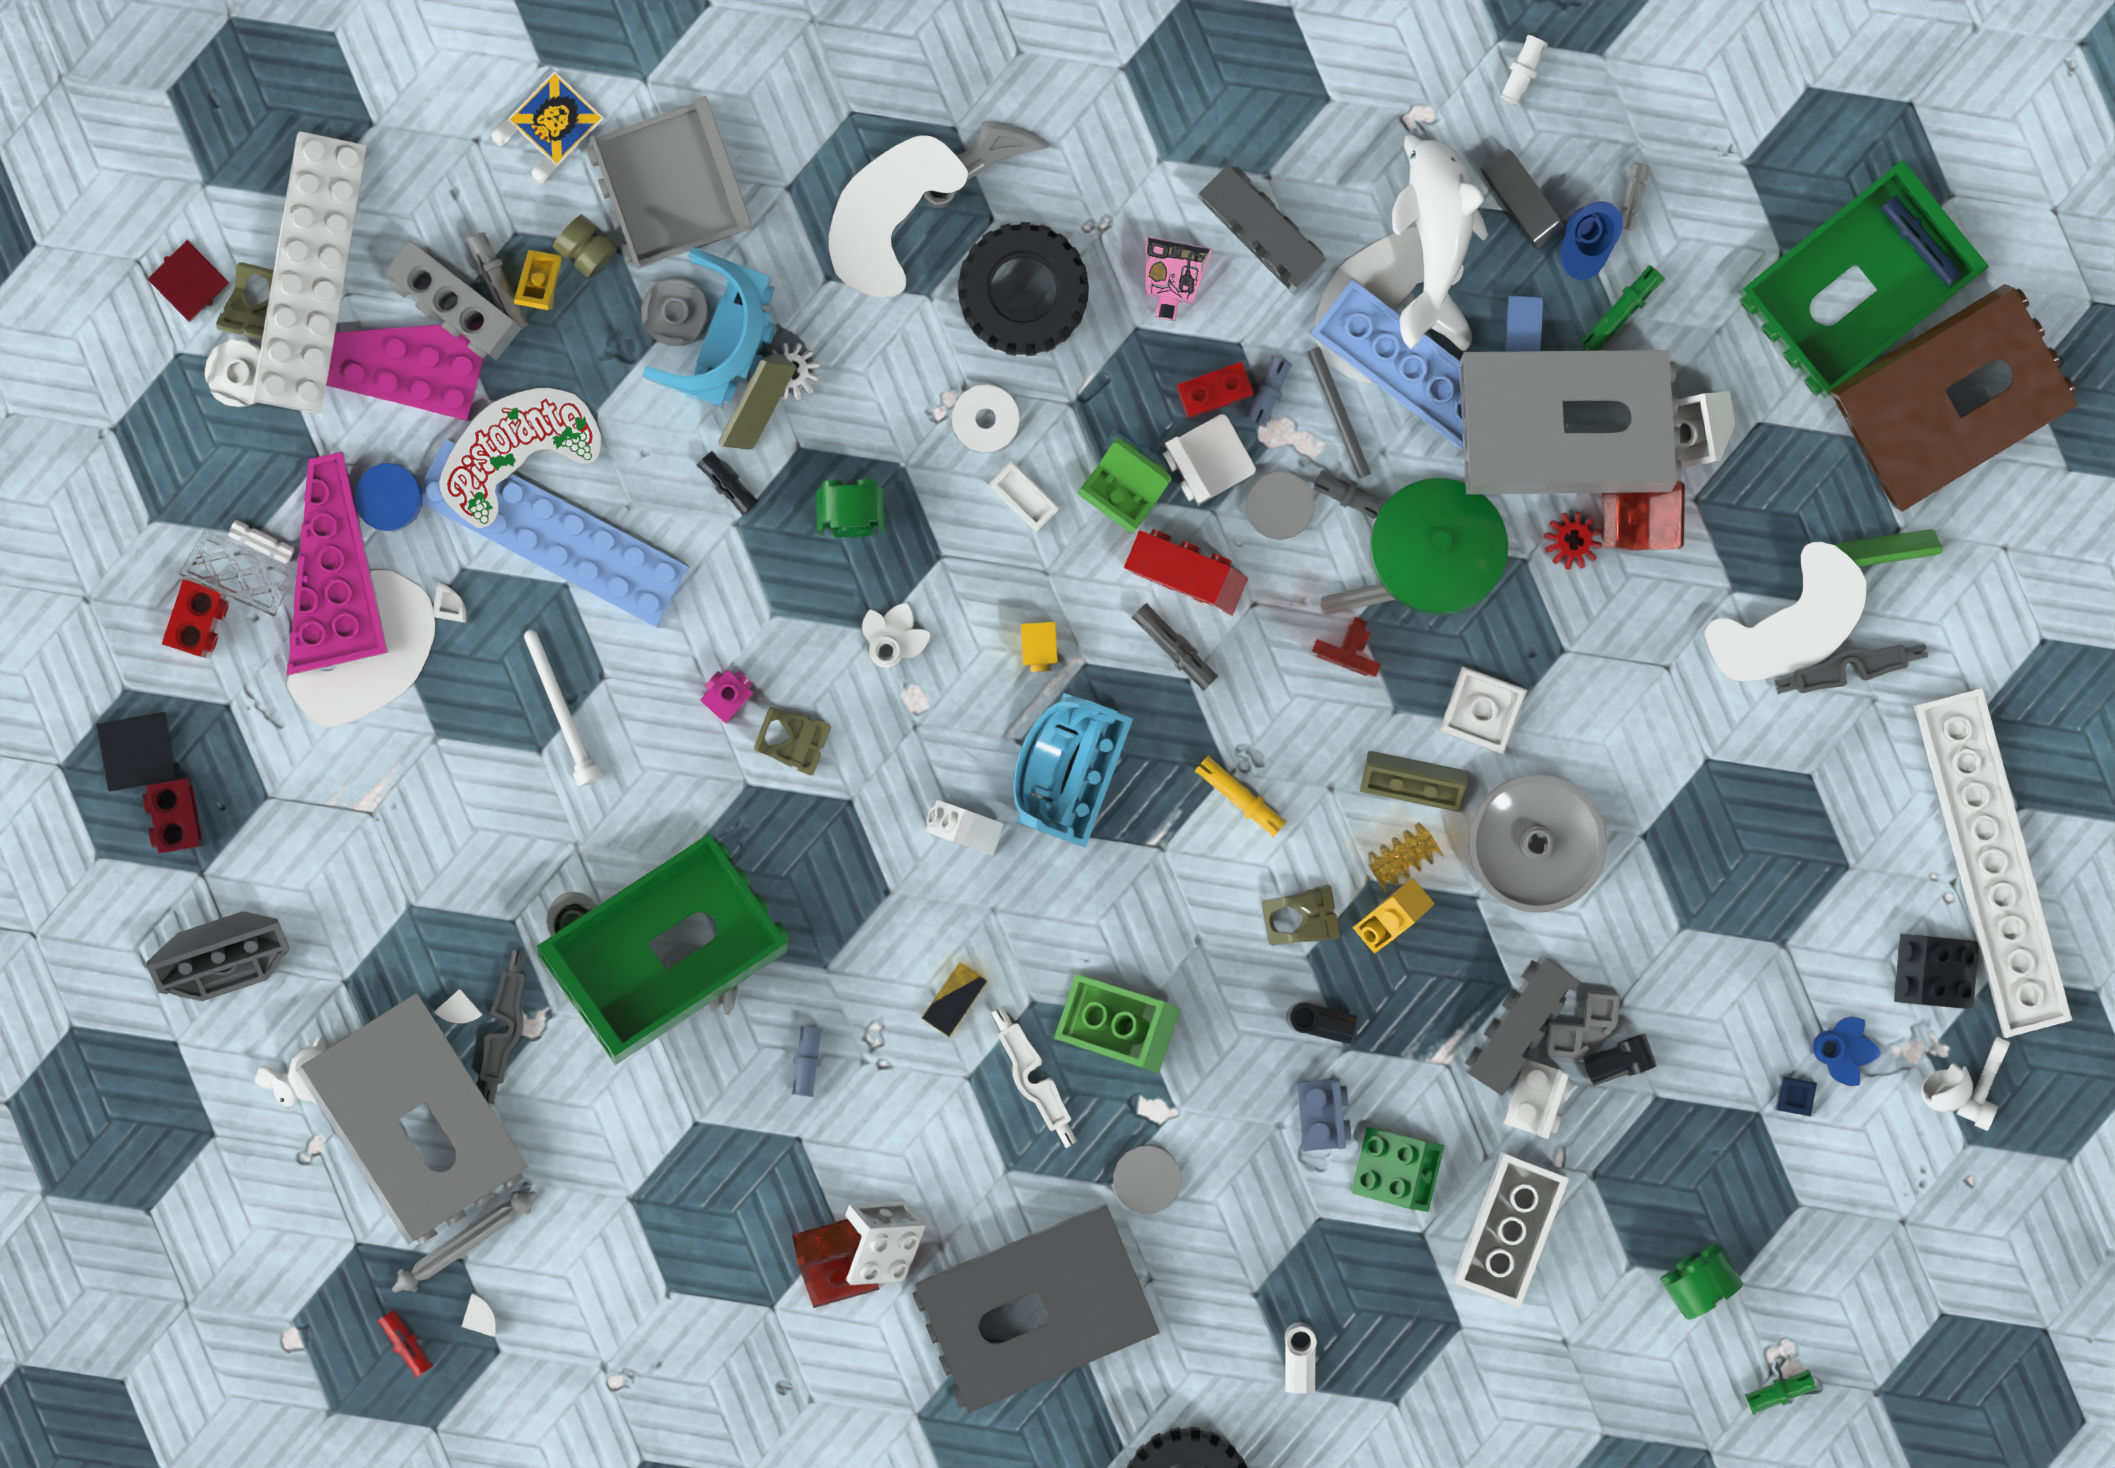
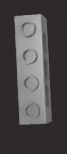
M410 240L384 272L392 280L389 286L404 298L408 294L416 298L418 302L415 306L429 318H432L434 314L438 315L444 320L441 327L455 338H458L460 334L470 340L467 347L482 359L488 354L496 361L522 329L515 321ZM431 276L430 286L425 290H418L419 281L423 277ZM456 296L458 298L457 305L451 310H444L445 301L449 297ZM484 317V323L480 329L470 330V323L474 318Z

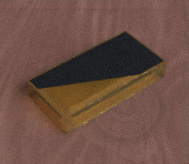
M959 962L921 1019L947 1037H950L988 980L962 962Z

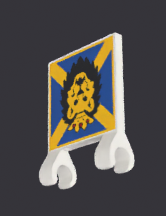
M554 71L506 121L492 132L491 136L492 140L502 147L518 130L546 157L531 172L532 178L538 184H543L554 170L604 120V117Z

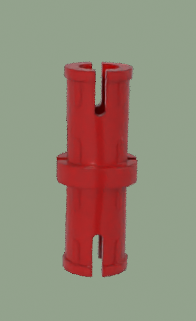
M396 1309L377 1321L395 1346L392 1348L395 1354L399 1352L415 1378L434 1366L416 1340L419 1338L415 1333H410L397 1314ZM396 1330L399 1331V1333L401 1334V1336L403 1337V1339L405 1340V1342L407 1343V1345L409 1346V1348H410V1349L412 1350V1352L414 1353L415 1357H413V1356L411 1355V1353L409 1352V1350L407 1349V1347L405 1346V1344L403 1343V1341L400 1339V1337H399L398 1334L396 1333Z

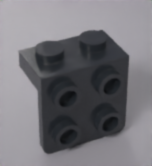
M1900 933L1894 1002L1963 1009L1972 1008L1977 975L1978 942L1974 940Z

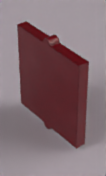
M188 240L170 257L165 256L164 263L147 278L188 322H191L207 305L212 306V300L230 284Z

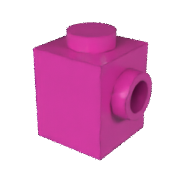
M726 670L724 674L717 671L706 683L705 687L709 690L700 701L724 723L728 724L755 694L749 689L753 683L739 670L735 674H732L729 670Z

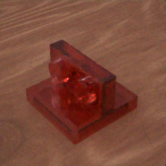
M1357 617L1351 619L1340 648L1316 639L1313 641L1309 651V655L1371 679L1377 676L1381 666L1378 662L1356 654L1357 650L1361 652L1364 650L1371 631L1365 629L1368 621Z

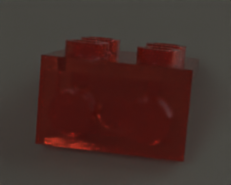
M1677 481L1672 492L1602 493L1604 523L1601 527V537L1603 539V548L1621 551L1675 550L1683 547L1685 484L1682 481Z

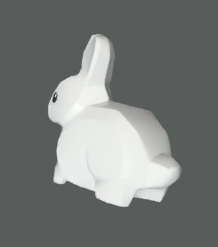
M318 1037L313 1045L303 1048L292 1057L287 1073L280 1074L268 1066L259 1067L255 1082L264 1088L273 1089L275 1098L286 1108L294 1107L297 1099L317 1104L296 1070L310 1059L328 1049V1043L325 1039Z

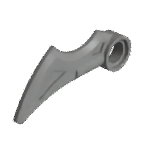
M984 123L981 135L974 146L956 156L968 170L967 180L1002 160L1026 152L1047 149L1049 144L1038 136L1019 128ZM929 191L924 192L923 197L929 205L942 208L948 206L954 200L956 191L948 193L942 199L934 198Z

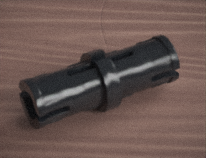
M713 451L709 452L696 465L717 487L715 490L720 495L724 494L742 516L759 502L738 480L740 476L736 472L732 473Z

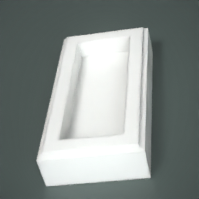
M1012 460L988 484L1036 533L1061 509Z

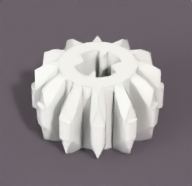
M782 343L781 348L784 353L782 356L793 364L799 365L797 369L799 377L795 380L791 377L781 398L786 401L790 390H793L794 397L798 401L802 399L799 391L801 387L809 394H812L814 391L807 383L808 380L813 382L820 381V376L809 373L811 370L820 368V363L818 361L806 363L812 358L814 353L809 349L800 356L802 350L800 343L795 344L793 353L789 352L787 343ZM772 349L769 353L770 355H772L777 352L774 349Z

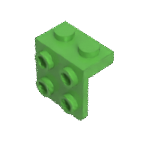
M1117 438L1077 494L1126 531L1133 534L1160 498L1172 478L1160 464L1150 461L1139 453L1133 444Z

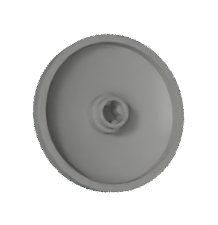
M1525 775L1501 784L1482 801L1470 826L1468 839L1469 856L1477 878L1484 888L1496 899L1521 911L1550 912L1574 903L1594 885L1605 862L1607 834L1598 808L1580 788L1554 776Z

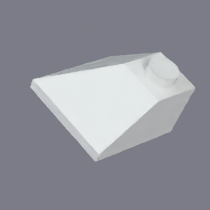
M1730 391L1704 393L1678 399L1677 415H1673L1674 427H1679L1680 444L1678 448H1675L1676 460H1681L1682 469L1721 461L1736 425Z

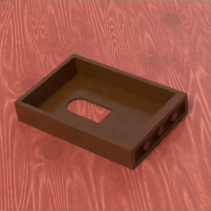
M2006 284L2000 286L1829 390L1892 507L1899 511H1905L2078 406L2073 396L2077 393L2071 380L2067 376L2063 377L2057 367L2061 364V361L2052 347L2047 348L2042 337L2045 335V331L2040 322L2035 317L2032 319L2026 309L2029 306V302L2020 288L2015 289ZM2002 360L2006 362L2012 370L2010 386L1979 407L1959 417L1945 389L1991 361Z

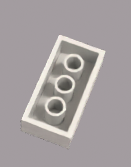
M1501 1152L1453 1281L1463 1287L1521 1308L1569 1178Z

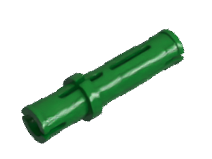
M1648 265L1630 287L1626 286L1622 290L1623 295L1603 315L1589 333L1580 340V343L1589 351H1600L1638 308L1642 309L1646 305L1645 300L1665 278L1655 268Z

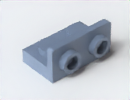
M1338 1078L1297 1082L1303 1151L1334 1148L1345 1149V1141L1351 1140L1350 1120H1343L1342 1106H1348L1346 1085L1340 1086Z

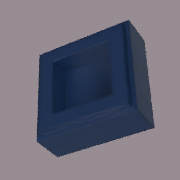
M1782 1076L1776 1110L1811 1117L1817 1083Z

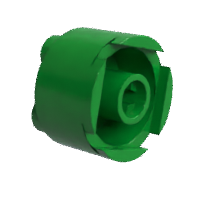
M860 479L856 481V485H843L840 480L823 481L822 489L816 491L817 534L825 536V530H833V537L837 538L872 536V529L876 528L879 529V534L885 533V490L878 487L877 480Z
M1714 1242L1700 1252L1701 1255L1697 1258L1693 1254H1689L1680 1259L1675 1264L1677 1268L1660 1278L1685 1319L1691 1320L1717 1307L1715 1303L1722 1298L1729 1299L1744 1285L1718 1242Z

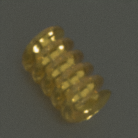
M1419 822L1415 824L1416 835L1408 830L1403 831L1404 843L1398 838L1393 837L1391 838L1392 850L1382 844L1379 846L1380 857L1373 851L1368 852L1369 864L1367 865L1384 893L1387 892V880L1395 886L1399 885L1398 873H1401L1407 879L1411 877L1410 866H1413L1419 872L1422 871L1421 859L1424 858L1432 865L1434 864L1433 852H1437L1440 856L1444 857L1428 829Z

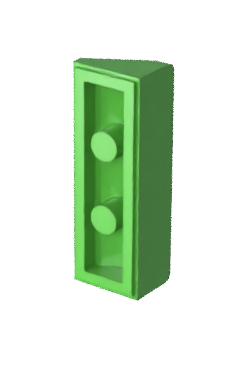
M1932 529L1834 544L1847 554L1858 567L1935 556L1943 552L1939 538Z

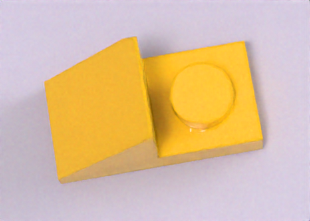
M528 250L514 304L544 310L553 309L554 292L562 265V256Z

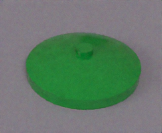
M1430 478L1403 487L1384 504L1372 529L1370 555L1379 581L1398 602L1421 613L1449 615L1475 606L1494 589L1507 562L1508 537L1498 510L1485 495L1466 494V484L1457 480Z

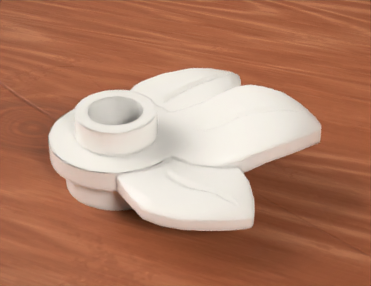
M907 603L893 607L884 617L873 610H869L864 617L862 623L863 635L870 643V658L879 667L891 668L897 665L902 658L918 656L926 648L930 640V632L913 629V615ZM886 644L893 648L892 655L887 658L880 655V648Z

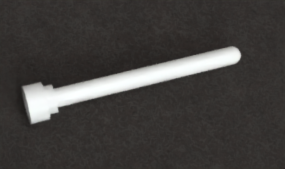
M534 630L526 631L524 635L525 641L576 763L574 766L576 773L573 776L577 786L582 787L603 778L599 764L595 765L593 759L589 760L537 632Z

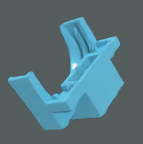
M692 247L688 255L691 257L690 262L713 270L727 278V290L723 298H720L697 358L694 375H676L646 366L643 377L646 380L683 393L688 398L696 401L701 400L723 408L725 401L731 403L738 384L734 383L733 380L737 379L749 383L759 362L763 359L761 353L764 345L770 347L773 342L777 327L773 324L774 320L771 314L762 311V305L768 307L775 287L770 286L772 281L770 276ZM738 298L742 299L743 306L737 304Z

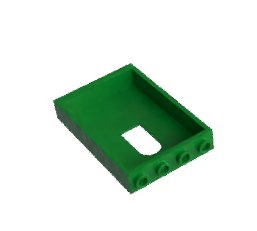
M1902 160L1741 289L1739 294L1742 298L1739 301L1751 316L1756 313L1764 323L1761 329L1768 339L1773 343L1778 341L1785 349L1782 355L1793 369L1799 367L1807 378L1804 382L1815 396L1821 394L1823 398L1831 395L1830 389L1857 374L1985 271L1989 265L1904 160ZM1897 195L1899 200L1915 218L1920 217L1923 221L1921 225L1942 248L1956 267L1963 272L1947 287L1906 238L1901 239L1898 236L1899 230L1885 213L1879 209L1893 196ZM1900 215L1901 220L1909 227V229L1913 232V234L1919 239V236L1916 234V232L1909 226V224L1905 221V219ZM1923 243L1924 247L1930 252V254H1931V255L1936 259V261L1942 266V263L1939 261V259H1938V258L1934 255V253L1928 248V246H1927L1925 243ZM1856 264L1877 291L1837 323L1829 326L1817 323L1810 314L1812 299Z
M710 833L537 945L539 958L615 1065L787 953L788 942L786 940L789 939V935L779 921L773 923L767 914L770 910L760 894L753 895L747 886L750 884V881L745 872L740 867L736 869L728 860L731 855L727 847L720 839L715 842ZM705 913L711 916L717 925L715 937L709 943L666 970L648 943L692 914Z

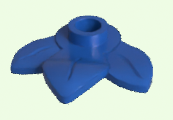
M1856 1017L1844 1018L1835 1025L1833 1030L1819 1033L1812 1044L1813 1054L1816 1059L1827 1064L1831 1077L1844 1085L1859 1086L1860 1071L1858 1066L1867 1065L1881 1055V1051L1874 1042L1862 1036L1865 1028L1864 1019ZM1827 1041H1832L1835 1044V1050L1831 1054L1825 1053L1823 1049Z

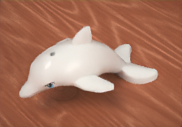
M1408 134L1404 139V149L1411 167L1409 185L1396 199L1392 210L1393 231L1400 235L1408 226L1416 221L1423 248L1424 290L1422 294L1402 311L1399 319L1401 335L1406 345L1412 349L1416 348L1424 333L1432 328L1450 339L1460 350L1466 351L1472 342L1471 329L1461 310L1448 294V290L1467 254L1472 230L1483 241L1488 236L1484 220L1478 211V208L1484 202V196L1475 185H1472L1467 168L1457 151L1445 142L1436 140L1423 141L1417 136Z

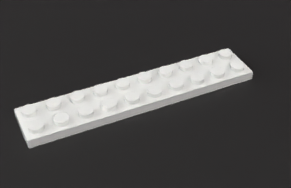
M1983 688L1916 705L1914 708L2003 1038L2072 1021Z

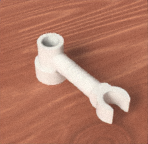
M1996 1037L1984 1070L1972 1097L1964 1107L1959 1108L1957 1111V1115L1974 1121V1126L1986 1131L1989 1130L1998 1109V1105L1986 1101V1097L2010 1045V1042Z

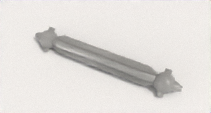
M535 1191L529 1193L512 1192L511 1203L498 1206L419 1260L412 1271L400 1269L397 1272L399 1275L397 1282L392 1290L394 1292L402 1290L416 1292L419 1280L429 1279L512 1222L517 1212L525 1213L526 1215L531 1213L532 1201L537 1196Z

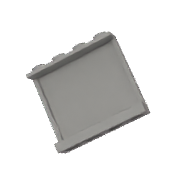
M707 96L693 100V104L599 137L590 136L592 146L586 147L593 167L599 165L604 178L598 179V183L604 199L611 197L615 210L609 212L615 230L623 231L626 243L620 245L627 264L634 262L637 270L689 252L692 247L698 249L753 229Z

